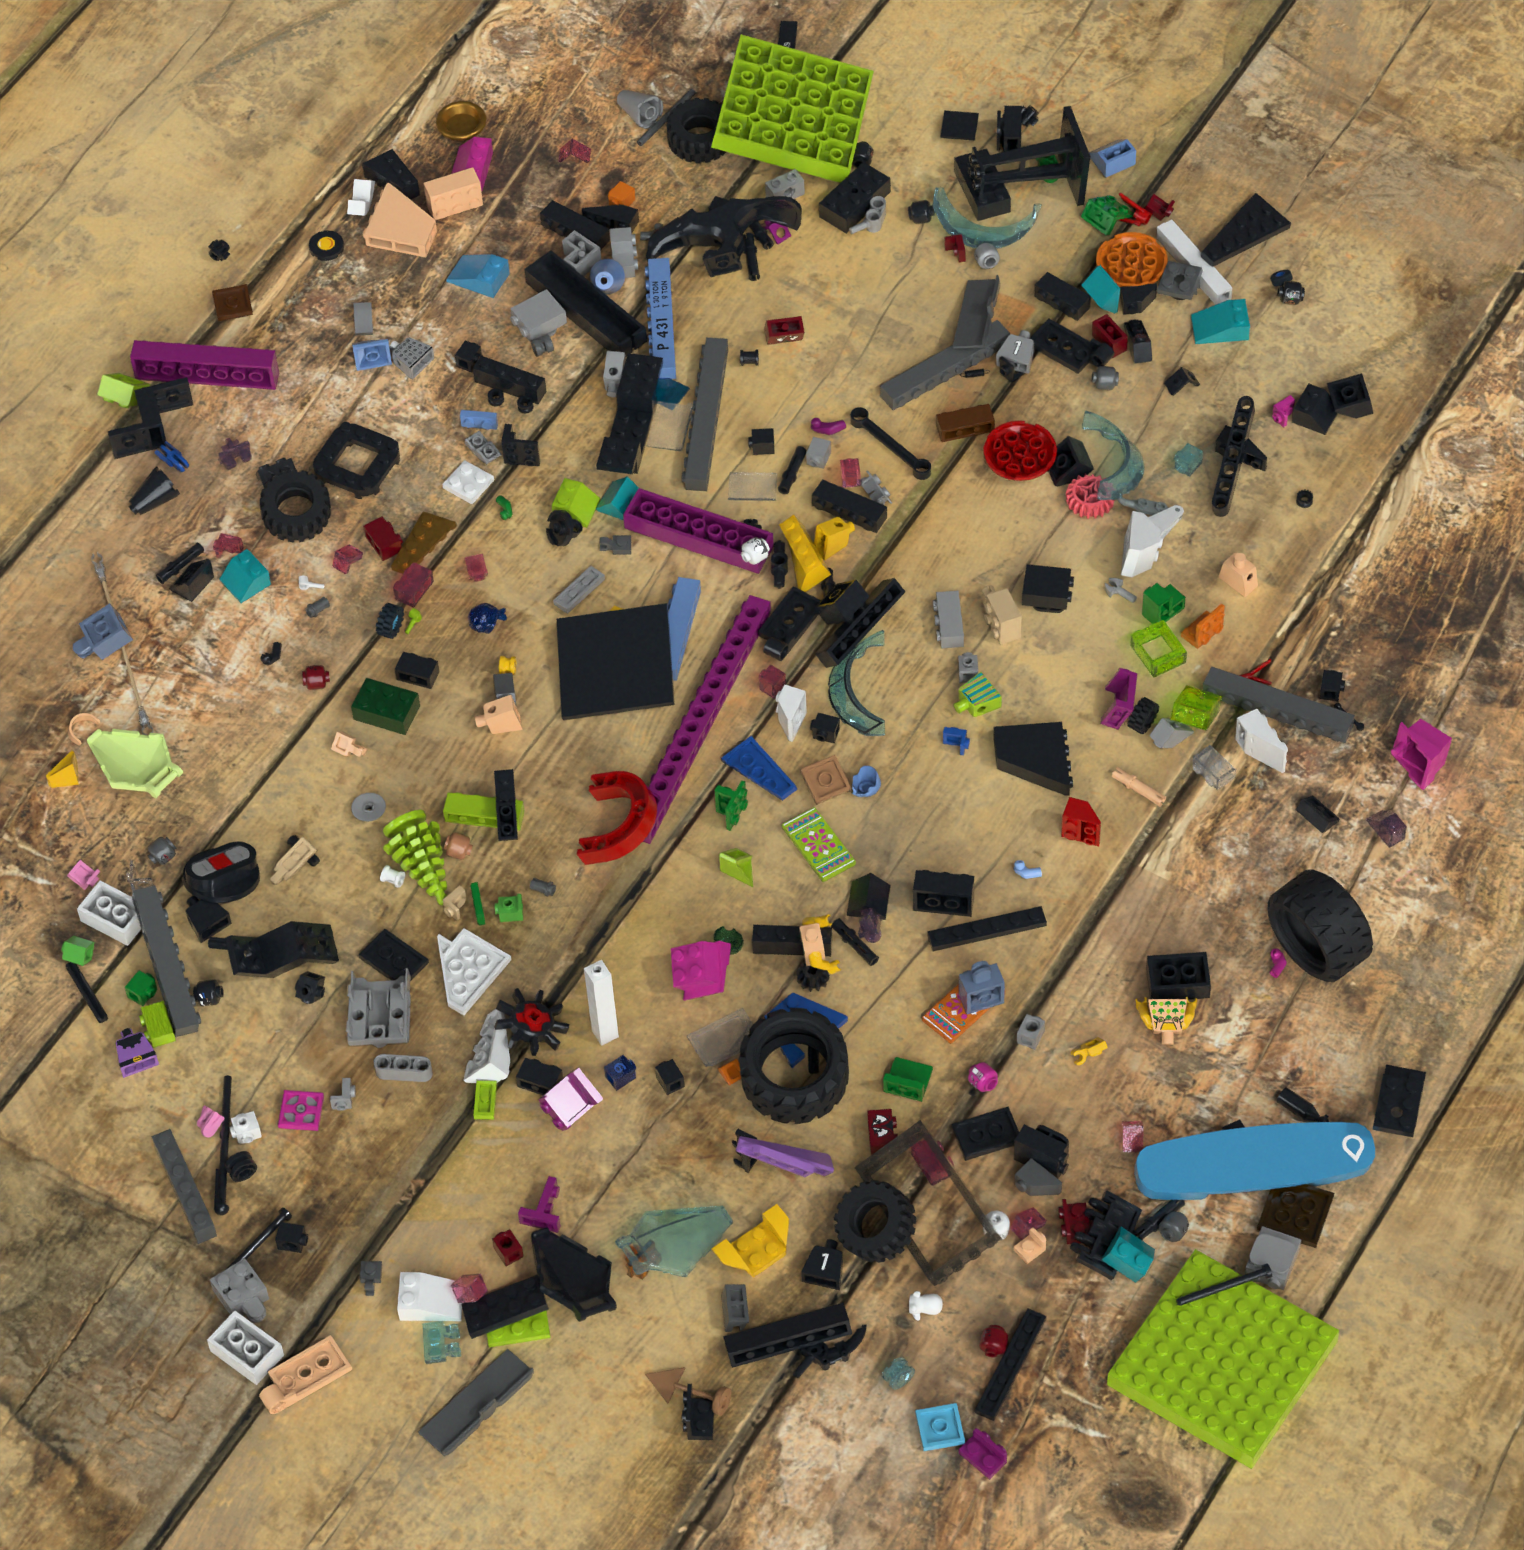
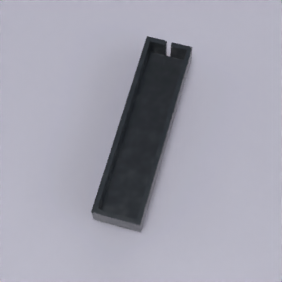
M552 250L524 269L526 283L538 293L547 289L566 311V316L608 351L625 352V357H627L628 353L633 352L632 348L636 350L647 342L645 326L596 288Z

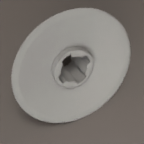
M376 793L359 795L351 806L353 815L357 819L366 822L380 818L386 809L384 799Z

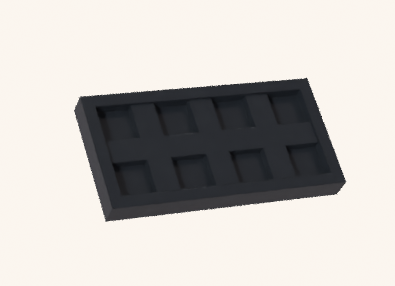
M537 1275L461 1304L471 1339L549 1309L545 1294L540 1292Z

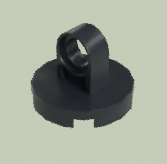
M554 510L547 520L550 524L549 528H546V533L552 545L566 546L572 538H576L583 530L581 523L572 519L566 510Z

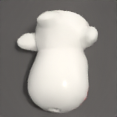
M919 1291L910 1294L909 1313L913 1314L915 1320H920V1313L937 1315L941 1312L943 1301L938 1294H924L921 1296Z

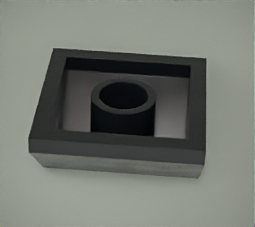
M205 559L191 563L169 589L193 602L214 578L211 561Z
M872 873L852 881L847 916L886 920L891 885Z

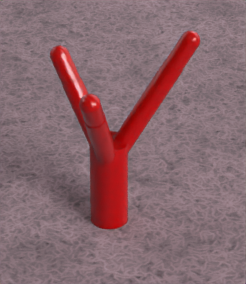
M1268 659L1251 672L1239 676L1271 685L1272 682L1253 676L1268 665L1271 659Z

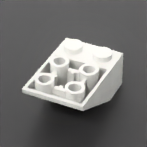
M1255 709L1237 717L1235 740L1244 753L1284 773L1288 749L1286 744L1279 740L1276 730L1269 726L1265 715H1261L1259 710Z

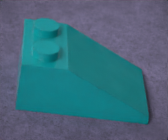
M1246 299L1226 300L1191 314L1195 344L1249 340L1250 323Z

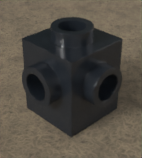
M309 971L301 974L295 985V997L300 998L302 1002L307 1004L320 1000L325 993V987H323L325 976Z

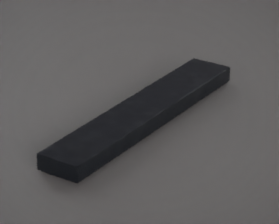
M1027 1308L975 1409L976 1414L992 1421L995 1420L1047 1316Z

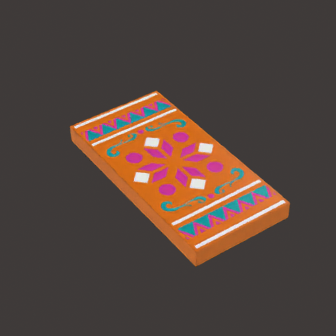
M958 984L922 1017V1021L952 1044L990 1008L967 1015L959 997Z

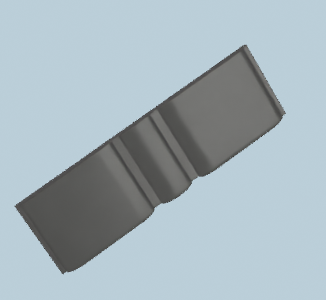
M996 275V279L968 280L953 349L981 348L987 345L992 325L991 319L994 316V307L996 306L1000 289L998 275Z
M507 1349L418 1433L444 1457L451 1454L478 1429L483 1420L491 1417L498 1406L506 1403L532 1378L534 1369L529 1368Z

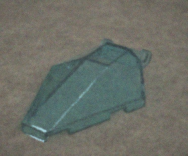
M723 1206L645 1211L632 1232L627 1236L617 1238L615 1243L627 1256L636 1275L648 1270H657L663 1273L687 1277L696 1267V1263L702 1257H705L711 1248L723 1237V1233L733 1224V1220ZM630 1244H633L644 1262L638 1260L629 1246Z

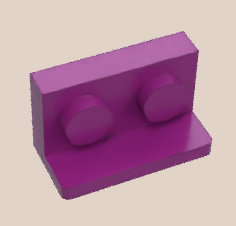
M977 1428L973 1430V1436L959 1449V1454L989 1480L1007 1463L1005 1448L1000 1444L996 1445L985 1431L981 1432Z

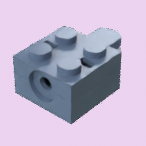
M109 603L79 623L85 636L73 644V651L82 659L95 652L103 660L131 642L133 638L120 613Z
M979 961L972 965L971 970L959 974V997L967 1015L1004 1004L1005 982L997 963L989 965L987 961Z

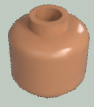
M454 832L451 836H447L443 849L446 850L447 856L463 860L466 855L470 856L473 845L470 844L468 836Z

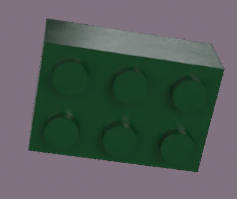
M366 678L351 706L353 720L406 735L420 708L419 695L416 692Z

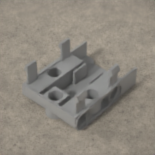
M406 968L405 976H400L394 981L368 982L365 978H356L354 972L351 971V984L348 985L347 991L349 1007L348 1020L346 1022L349 1046L373 1045L377 1048H382L387 1044L409 1043L411 976L408 968ZM398 1015H402V1017L398 1019L395 1018Z

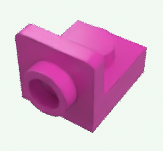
M1291 395L1273 405L1272 417L1283 428L1287 426L1288 416L1293 412L1295 399Z

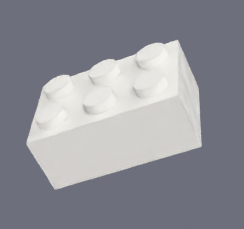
M102 881L96 884L77 908L81 922L127 946L141 930L132 897Z
M236 1311L207 1339L210 1352L256 1385L284 1356L282 1345Z

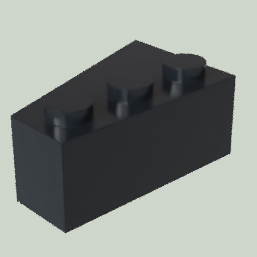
M393 149L362 163L364 177L375 181L377 186L385 188L386 184L390 183L410 200L420 196L418 180Z

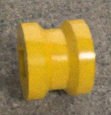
M500 656L499 674H516V656L510 658Z

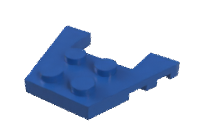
M791 993L769 1012L771 1013L779 1009L790 1012V1008H805L811 1014L813 1011L824 1015L838 1029L848 1021L846 1015L795 993ZM795 1044L780 1047L791 1068L805 1058V1053Z

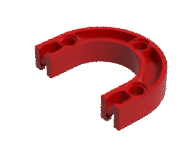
M612 771L591 775V780L596 786L590 785L588 791L597 801L629 798L631 799V809L625 821L612 832L599 836L579 838V844L584 850L577 849L576 855L585 865L621 858L637 848L650 833L657 816V802L652 791L637 775L626 771Z

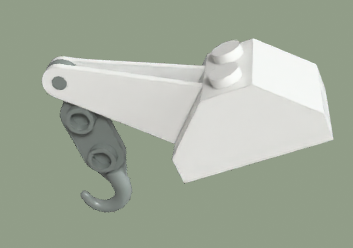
M1120 490L1117 493L1118 502L1136 510L1132 511L1124 537L1121 575L1134 577L1151 569L1153 561L1157 562L1159 555L1157 549L1162 547L1164 537L1182 519L1184 509L1178 505L1169 508L1163 502H1154L1144 498L1137 500L1125 499L1122 495L1129 494L1130 491Z

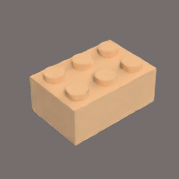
M473 167L424 182L427 207L432 218L435 220L483 205L480 181Z

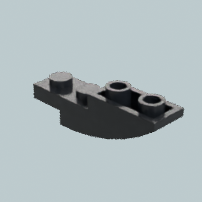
M513 769L494 771L498 841L518 840Z

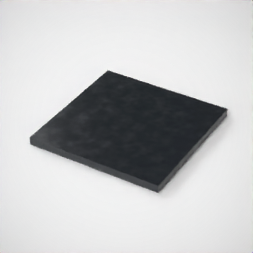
M667 603L556 619L561 713L563 720L675 705Z

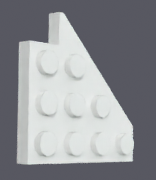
M465 928L452 942L440 934L437 936L448 1007L463 1016L511 961L509 954Z

